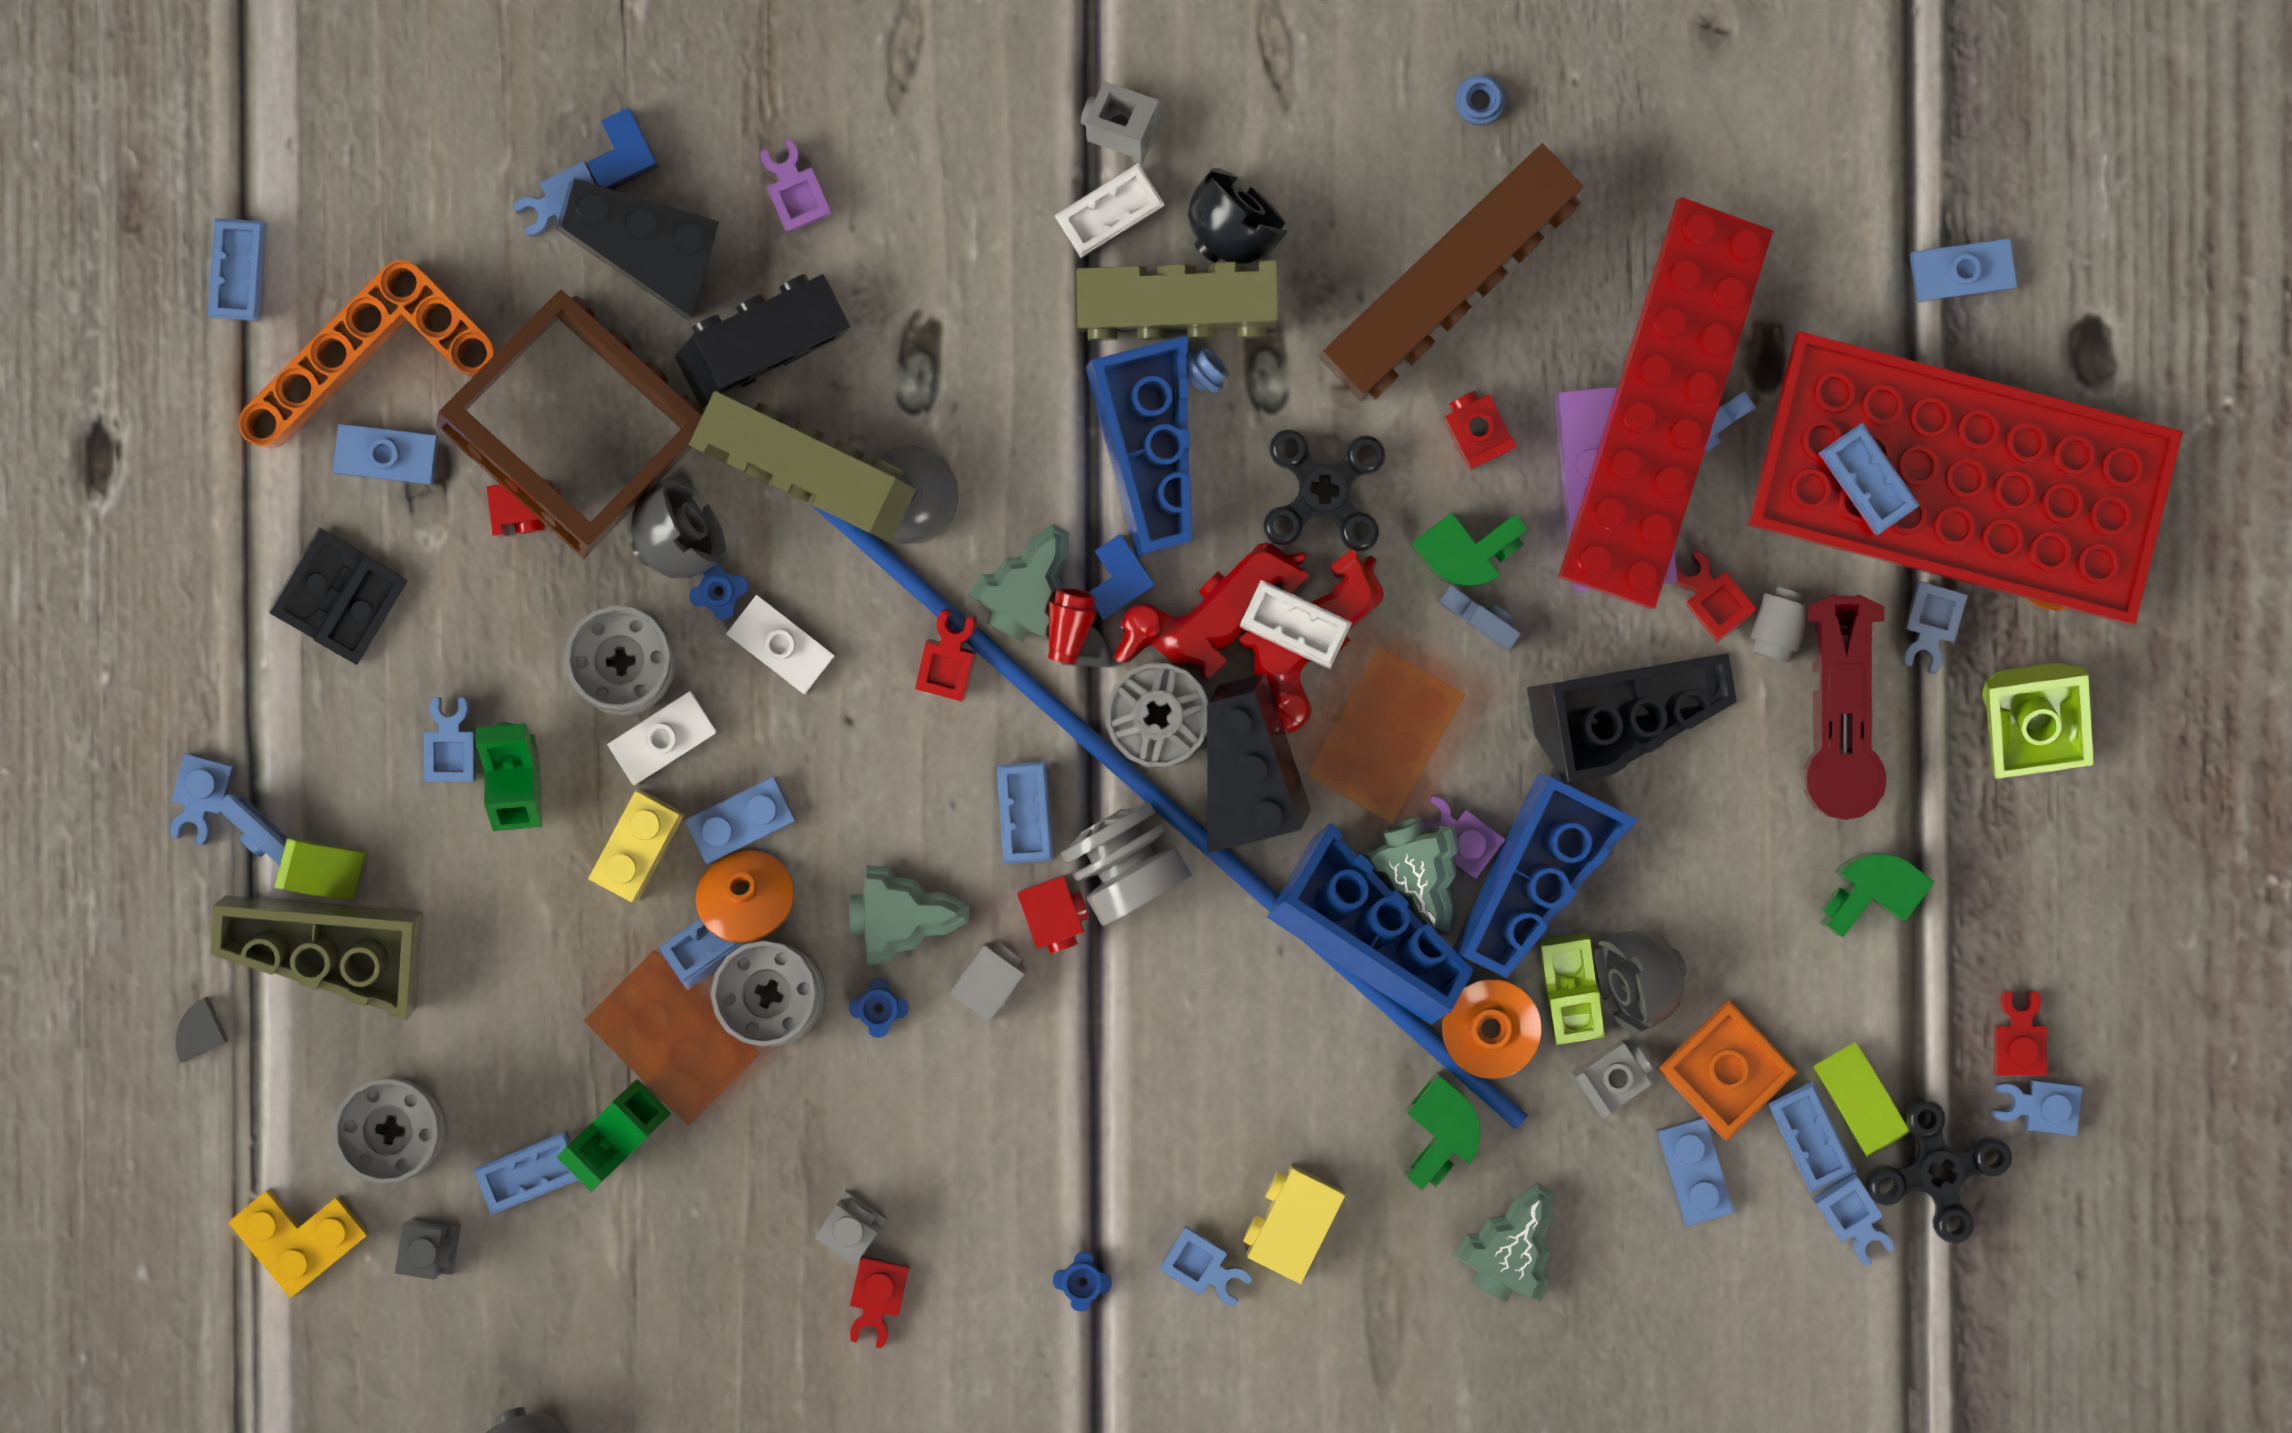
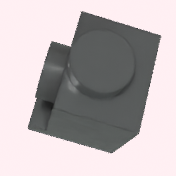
M411 1218L402 1224L395 1274L433 1280L441 1274L453 1275L461 1225Z

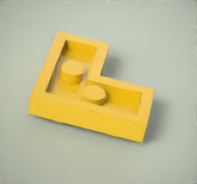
M270 1189L266 1190L228 1222L290 1299L370 1234L340 1196L334 1198L300 1226Z

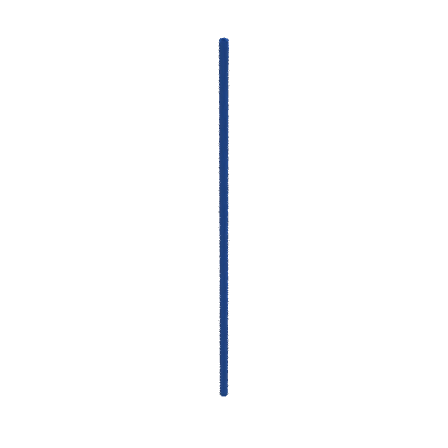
M812 506L937 618L945 608L951 609V616L949 618L951 628L955 631H963L967 617L875 535ZM976 627L973 635L965 640V643L977 651L982 658L1146 803L1150 801L1158 814L1270 912L1279 896L1271 886L1228 848L1207 853V830L981 629ZM1306 944L1510 1126L1516 1129L1526 1119L1528 1114L1487 1078L1474 1076L1460 1068L1449 1055L1443 1039L1415 1014Z

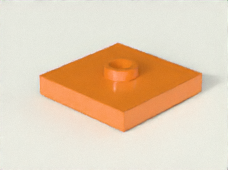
M1730 1000L1725 1001L1656 1068L1724 1141L1729 1140L1798 1072Z

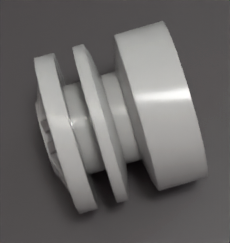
M613 605L594 610L577 623L567 640L564 662L570 682L589 704L607 714L631 716L648 711L664 698L673 682L676 660L670 640L652 617L633 607ZM620 651H625L630 659L636 660L635 665L627 667V675L620 676L615 668L610 667V661L618 660Z
M1147 663L1128 671L1114 685L1106 704V726L1113 744L1128 759L1147 767H1169L1186 760L1201 746L1207 733L1208 700L1202 686L1187 671L1169 663ZM1152 701H1155L1158 706H1163L1167 703L1171 707L1172 712L1167 716L1169 725L1164 729H1161L1157 724L1149 727L1144 721V718L1149 714L1146 706Z
M1150 801L1142 806L1124 810L1122 808L1080 832V835L1074 842L1060 853L1066 864L1085 853L1090 859V864L1073 874L1076 881L1099 875L1103 883L1086 898L1102 927L1137 909L1192 876L1176 847L1153 853L1149 846L1166 830L1162 823L1144 833L1141 832L1137 825L1156 813Z
M768 941L742 945L727 955L714 974L711 989L714 1014L725 1031L743 1043L758 1046H778L793 1043L809 1033L822 1015L826 997L822 973L811 957L795 946ZM775 981L779 983L777 991L783 994V1000L781 1003L772 1002L767 1007V997L761 994L763 986H773Z
M404 1078L371 1080L353 1089L339 1105L332 1125L334 1148L343 1165L358 1178L377 1184L402 1182L426 1171L440 1155L446 1138L445 1114L437 1098L420 1083ZM392 1116L397 1117V1125L405 1127V1133L403 1136L395 1137L394 1142L390 1143L389 1134L381 1132V1125L389 1123Z

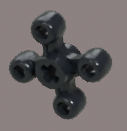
M1286 429L1276 433L1271 439L1269 446L1270 456L1279 467L1288 469L1295 474L1299 482V492L1293 502L1286 506L1275 507L1265 516L1263 530L1267 539L1276 545H1289L1295 542L1301 535L1303 525L1307 520L1314 516H1325L1336 522L1340 530V538L1347 548L1353 549L1356 552L1367 551L1372 548L1378 541L1380 534L1379 525L1371 515L1360 512L1353 506L1349 491L1355 479L1377 472L1384 464L1386 454L1381 441L1369 435L1359 436L1349 444L1346 455L1340 462L1334 465H1323L1312 458L1308 442L1299 431ZM1286 440L1293 441L1298 446V453L1292 458L1284 457L1280 452V444ZM1364 446L1370 447L1375 453L1374 461L1370 464L1361 463L1357 458V450ZM1320 477L1329 478L1330 486L1338 488L1337 497L1330 496L1329 504L1319 503V495L1310 491L1311 484L1318 485ZM1279 517L1288 518L1292 523L1291 532L1286 535L1278 534L1273 527L1274 521ZM1362 523L1367 526L1369 531L1367 539L1364 541L1355 540L1351 536L1350 530L1352 525Z
M1919 1098L1909 1103L1903 1115L1906 1126L1918 1142L1917 1156L1911 1164L1905 1167L1895 1168L1889 1165H1879L1873 1168L1865 1181L1866 1190L1876 1203L1885 1206L1900 1202L1906 1194L1912 1191L1926 1192L1931 1196L1935 1204L1932 1225L1936 1235L1945 1242L1959 1244L1966 1241L1972 1235L1974 1229V1219L1960 1201V1187L1966 1178L1975 1174H1983L1989 1177L2004 1174L2011 1166L2013 1160L2012 1151L2009 1145L2002 1139L1993 1136L1979 1139L1971 1148L1965 1151L1952 1150L1943 1139L1942 1130L1945 1124V1113L1942 1107L1933 1100ZM1924 1110H1929L1931 1113L1930 1122L1926 1126H1919L1917 1121L1918 1115ZM1996 1148L1998 1152L1997 1160L1993 1164L1987 1165L1985 1154L1988 1150ZM1946 1159L1947 1161L1943 1166L1949 1169L1948 1176L1945 1179L1936 1177L1931 1183L1934 1175L1928 1172L1930 1165L1933 1162L1941 1165ZM1891 1177L1893 1180L1892 1189L1887 1193H1881L1879 1190L1881 1180ZM1952 1216H1958L1960 1219L1959 1227L1954 1231H1948L1946 1228L1947 1220Z

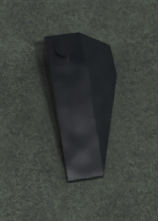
M1729 653L1527 687L1535 737L1564 783L1615 774L1627 767L1626 764L1645 753L1656 750L1672 737L1686 729L1697 726L1737 702Z

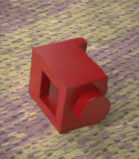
M1474 390L1449 403L1452 413L1444 416L1443 420L1468 471L1517 447L1490 394L1479 399ZM1481 418L1487 423L1488 429L1485 435L1475 436L1470 432L1469 423L1472 419Z
M543 479L553 488L552 481ZM500 484L486 486L492 536L508 537V526H515V534L545 531V524ZM554 489L562 496L561 489Z

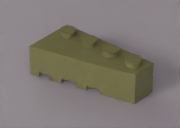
M1277 260L1259 261V269L1246 270V265L1237 264L1236 262L1215 263V265L1206 266V270H1196V266L1186 264L1157 266L1156 271H1146L1144 266L1076 268L1078 332H1088L1089 341L1118 340L1117 332H1137L1138 340L1167 339V331H1187V339H1216L1217 330H1236V338L1258 339L1266 338V329H1276L1278 322Z
M714 391L688 444L689 446L889 543L892 542L917 490L901 481L904 473L903 470L878 458L872 467L861 461L864 452L837 439L834 447H831L821 442L825 435L824 433L800 421H797L793 429L782 423L785 418L784 414L762 403H758L754 410Z
M225 895L213 905L210 954L270 975L275 973L298 981L300 985L315 990L322 989L346 997V1000L365 1007L370 1005L390 1012L389 1015L407 1020L416 1010L423 912Z

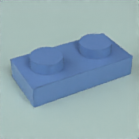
M776 777L759 783L685 820L706 865L797 821Z
M1698 1117L1656 1130L1685 1226L1688 1227L1734 1213L1708 1123L1704 1118Z

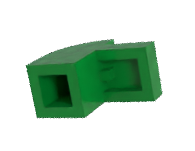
M1451 512L1410 543V546L1427 568L1440 580L1454 586L1474 587L1488 583L1500 576L1488 559L1495 555L1501 562L1524 545L1518 536L1524 533L1527 528L1519 517L1514 514L1475 543Z
M502 722L493 726L476 727V746L485 771L484 806L492 830L502 831L542 827V785L535 735L529 734L526 723L513 724Z
M1864 853L1854 856L1835 870L1834 873L1848 882L1849 886L1845 891L1838 887L1827 899L1822 907V911L1827 915L1820 924L1833 934L1844 937L1871 900L1897 920L1905 922L1935 882L1915 866L1897 856L1883 853Z
M1436 1072L1405 1109L1410 1117L1434 1135L1433 1139L1404 1173L1406 1178L1421 1190L1429 1182L1436 1187L1444 1179L1454 1165L1448 1160L1453 1153L1470 1164L1477 1153L1480 1143V1123L1475 1109L1457 1088Z
M636 1079L585 1130L568 1144L557 1158L593 1192L672 1113Z

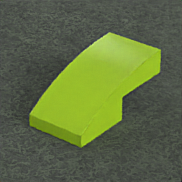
M287 839L275 887L321 897L354 900L366 853L346 847L326 846L307 840Z
M1588 932L1539 940L1547 999L1556 1045L1605 1038L1600 995L1596 985L1591 941Z
M1856 1041L1813 1066L1815 1074L1838 1108L1841 1118L1867 1158L1910 1133L1893 1101Z

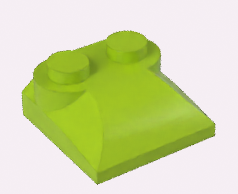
M2065 663L2029 666L1999 671L1985 681L1982 697L1987 707L1992 769L1995 779L2094 765L2089 675L2084 667Z

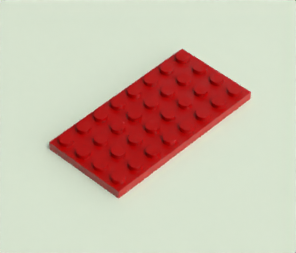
M1798 331L1795 333L1747 526L2119 623L2135 625L2183 431ZM1861 423L1867 428L1920 505L1878 535H1875L1819 455L1821 450Z

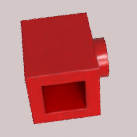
M1065 875L1017 892L1036 949L1047 946L1050 954L1078 944L1075 935L1084 933L1082 921L1090 919L1081 891L1071 894Z

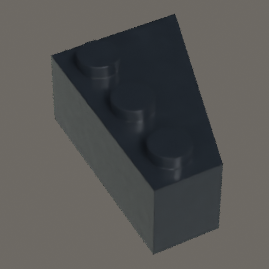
M573 179L568 184L556 230L606 265L611 266L630 279L645 292L650 293L672 308L674 312L685 319L693 318L719 221Z
M806 274L799 275L779 287L781 294L765 301L762 294L756 295L736 306L738 314L723 321L719 314H716L692 327L695 334L684 344L676 354L675 359L702 408L707 407L714 391L722 394L739 385L744 388L756 382V377L781 365L787 366L843 336L850 328V325L824 274L808 280Z
M1265 673L1218 685L1207 703V853L1301 830L1311 811Z

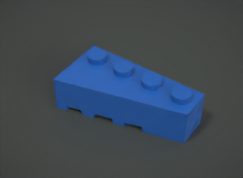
M1187 335L1093 359L1085 367L1137 558L1184 546L1192 541L1189 475L1190 434L1188 429L1187 402L1189 398Z
M1538 773L1453 949L1462 957L1507 978L1548 929L1547 925L1563 906L1566 907L1578 893L1577 889L1595 868H1598L1611 853L1610 849L1624 833H1627L1638 819L1551 776Z
M1330 822L1309 842L1268 913L1267 918L1432 1025L1452 1011L1474 970L1430 924L1424 925L1407 907L1410 903L1397 890L1392 892L1372 871L1375 867L1361 853L1356 855L1341 839L1343 834Z

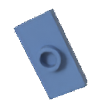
M214 218L207 317L212 319L260 322L267 234L266 222Z
M2011 238L1910 253L1916 303L2017 288Z
M1863 423L1857 425L1819 452V455L1875 535L1880 534L1920 506Z
M338 424L333 473L434 485L439 436Z
M1046 761L996 765L1004 864L1053 861Z
M241 793L227 794L216 808L243 832L239 837L240 841L257 856L262 857L266 853L280 866L286 841L290 838Z
M739 891L736 895H742V893ZM699 918L658 946V948L688 990L716 971L727 955L742 945L749 943H733L722 940L712 934Z
M1812 1081L1767 1102L1769 1110L1810 1193L1856 1172Z
M567 1131L473 1169L491 1215L579 1180L557 1158L563 1149L571 1143Z

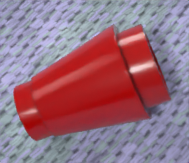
M1072 588L1056 589L1055 598L1049 599V659L1065 664L1077 663L1078 655L1082 650L1098 611L1094 607L1095 595Z

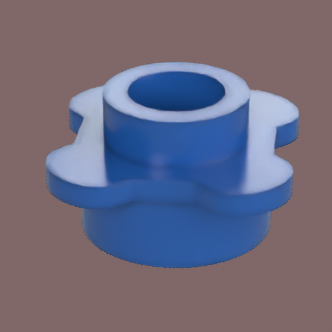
M719 563L703 573L704 577L699 586L691 589L689 597L694 606H705L714 611L717 619L728 620L735 613L733 606L737 603L740 595H744L747 592L748 583L743 576H732L723 571V567ZM718 586L723 588L721 596H716L714 593V589Z
M877 978L870 982L869 990L861 998H854L850 1002L849 1011L853 1017L860 1018L869 1027L871 1036L881 1038L888 1034L889 1026L897 1018H904L908 1014L909 1005L905 999L897 998L889 990L887 980ZM877 1003H881L884 1007L881 1013L876 1012L874 1009Z
M1079 1252L1075 1255L1074 1262L1065 1270L1060 1269L1054 1273L1053 1285L1056 1289L1064 1291L1065 1295L1071 1300V1307L1074 1310L1085 1311L1090 1307V1302L1099 1293L1109 1292L1112 1286V1279L1109 1274L1101 1273L1095 1266L1092 1254ZM1085 1277L1087 1284L1080 1286L1077 1282L1078 1278Z

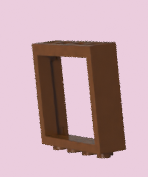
M560 289L438 411L436 427L581 558L585 559L636 506L637 502L656 486L689 452L692 447L688 444L704 410L693 398L688 395L681 397L668 385L669 381L666 375L655 364L651 362L644 364L631 352L632 347L622 334L614 329L607 331L594 319L595 314L584 300L578 296L571 298ZM557 319L563 322L681 428L591 522L466 411Z

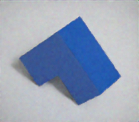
M629 107L601 121L614 149L587 162L598 186L613 190L659 167Z
M1121 534L1095 550L1096 555L1111 575V578L1088 593L1095 595L1094 607L1098 609V613L1105 620L1155 585Z

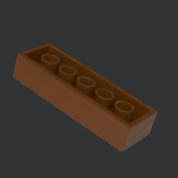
M1541 143L1322 351L1320 360L1359 401L1368 394L1376 400L1397 380L1399 375L1394 369L1403 360H1406L1411 366L1419 360L1436 342L1430 335L1440 325L1448 332L1472 308L1467 300L1476 291L1484 298L1508 274V271L1503 266L1512 257L1520 264L1541 244L1540 242L1545 237L1539 231L1548 223L1554 229H1557L1577 209L1581 202L1576 196L1584 186Z

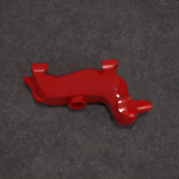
M1266 542L1258 544L1226 577L1218 570L1198 591L1205 599L1185 616H1171L1155 605L1146 602L1137 603L1128 609L1122 618L1120 627L1124 637L1112 659L1118 663H1128L1145 648L1153 646L1173 664L1196 665L1200 667V677L1208 683L1227 662L1218 650L1231 645L1242 633L1243 628L1240 627V623L1260 581L1263 580L1274 586L1279 583L1282 586V590L1293 594L1309 577L1304 570L1298 567V565L1305 562L1306 554L1299 552L1288 555L1274 544Z
M1351 549L1330 566L1332 568L1330 572L1335 578L1343 577L1344 579L1334 586L1330 594L1310 603L1352 622L1349 629L1351 630L1367 617L1382 602L1384 597L1383 587L1373 572L1377 559L1370 555L1362 563L1354 550ZM1246 632L1239 638V643L1245 650L1254 651L1253 675L1266 674L1285 733H1294L1307 724L1312 714L1311 702L1300 681L1302 670L1311 660L1252 632ZM1347 635L1340 650L1351 641Z

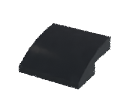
M318 527L268 612L310 636L320 645L358 665L408 580L352 545Z

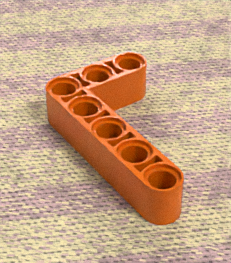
M392 261L243 409L238 421L239 431L243 438L253 445L269 449L280 447L407 320L457 370L470 377H473L500 349L496 342L424 270L409 261ZM404 272H412L417 282L415 290L407 297H398L394 291L396 278ZM369 307H377L381 313L380 325L373 332H363L359 325L361 313ZM438 307H448L452 316L451 324L443 332H433L429 326L430 314ZM334 342H342L346 348V358L338 367L329 368L324 359L325 350ZM472 342H483L487 350L485 361L478 367H468L464 362V350ZM306 377L311 384V393L305 401L295 403L290 397V386L297 378ZM271 412L276 419V428L269 437L260 438L255 431V421L262 413Z

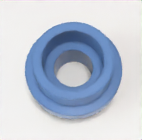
M1471 76L1461 83L1456 92V109L1460 116L1471 124H1489L1499 117L1504 108L1505 94L1503 88L1490 76ZM1476 92L1485 93L1489 99V105L1484 109H1476L1471 104L1472 94Z
M1202 346L1198 351L1190 350L1187 353L1188 380L1199 391L1203 392L1205 389L1213 393L1220 391L1223 388L1222 381L1229 376L1224 363L1206 346Z

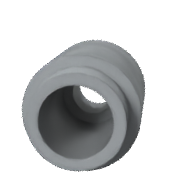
M1776 587L1774 595L1764 593L1750 639L1755 640L1751 652L1790 663L1792 653H1798L1808 622L1807 605L1803 604L1805 595L1781 587Z

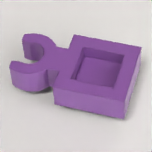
M791 139L785 140L789 157L782 164L774 163L767 149L761 151L762 163L769 172L777 175L779 179L778 182L766 187L787 234L833 215L813 168L810 167L801 172L798 171L797 166L800 161V153Z
M1431 796L1429 801L1438 807L1440 817L1433 824H1427L1423 821L1425 829L1433 826L1454 825L1460 847L1459 851L1453 856L1454 862L1476 879L1506 839L1467 810H1464L1459 818L1455 820L1451 817L1448 804L1439 797Z

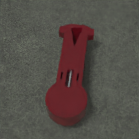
M1834 594L1807 606V621L1815 622V631L1817 632L1818 652L1817 661L1813 663V672L1820 673V690L1813 691L1812 722L1814 751L1808 757L1803 768L1806 770L1804 778L1806 790L1803 791L1813 808L1825 816L1849 820L1863 817L1875 809L1886 789L1887 779L1884 765L1880 757L1872 750V623L1885 621V606L1859 594L1856 596H1836Z

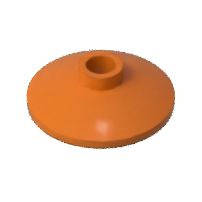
M756 850L736 851L719 858L704 872L696 891V908L704 926L716 937L733 943L755 942L774 933L788 918L794 902V886L785 866L775 857ZM740 885H750L749 890L745 894L736 895L733 893Z
M1481 980L1464 987L1452 1011L1446 1014L1442 1021L1443 1041L1451 1058L1460 1068L1481 1078L1498 1079L1518 1072L1533 1058L1541 1039V1019L1536 1005L1522 989L1502 980ZM1490 1018L1497 1020L1500 1025L1499 1032L1493 1037H1487L1481 1031L1482 1023Z

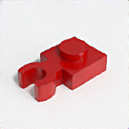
M1696 550L1692 553V559L1699 566V573L1689 577L1684 575L1681 569L1676 566L1677 582L1675 583L1682 589L1692 590L1695 593L1693 597L1687 600L1686 606L1716 643H1718L1756 614L1757 609L1726 571L1714 580L1709 574L1710 563L1707 557L1702 552Z
M945 608L940 612L936 622L941 641L929 639L925 642L915 689L962 702L966 699L977 651L963 648L965 640L975 632L977 618L975 615L970 614L966 618L963 631H955L949 624L951 609Z
M2002 990L1999 1000L2000 1007L2003 1013L2008 1016V1025H1994V1075L2047 1076V1026L2032 1025V1018L2038 1013L2041 1005L2038 991L2028 990L2027 1006L2022 1010H2016L2012 1005V992Z
M862 1255L850 1306L864 1310L863 1314L854 1321L850 1329L851 1342L857 1343L862 1327L873 1326L878 1332L876 1347L882 1348L888 1338V1326L883 1319L884 1314L898 1317L910 1266Z

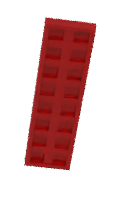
M1684 197L1676 200L1558 578L1646 609L1656 608L1774 230Z

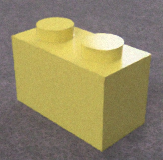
M643 790L635 791L588 879L630 902L638 901L685 813Z
M1290 1164L1286 1174L1277 1171L1265 1195V1198L1272 1202L1264 1218L1255 1215L1243 1238V1242L1250 1245L1247 1250V1258L1301 1284L1346 1196L1344 1190Z

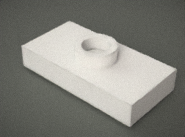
M1138 163L1055 215V218L1082 259L1165 207V204Z
M1263 580L1260 581L1240 623L1241 628L1328 669H1331L1352 625V622Z
M758 595L753 598L726 633L804 695H806L835 657L832 652Z
M689 691L608 743L607 746L632 785L636 786L717 734L718 731L693 692Z

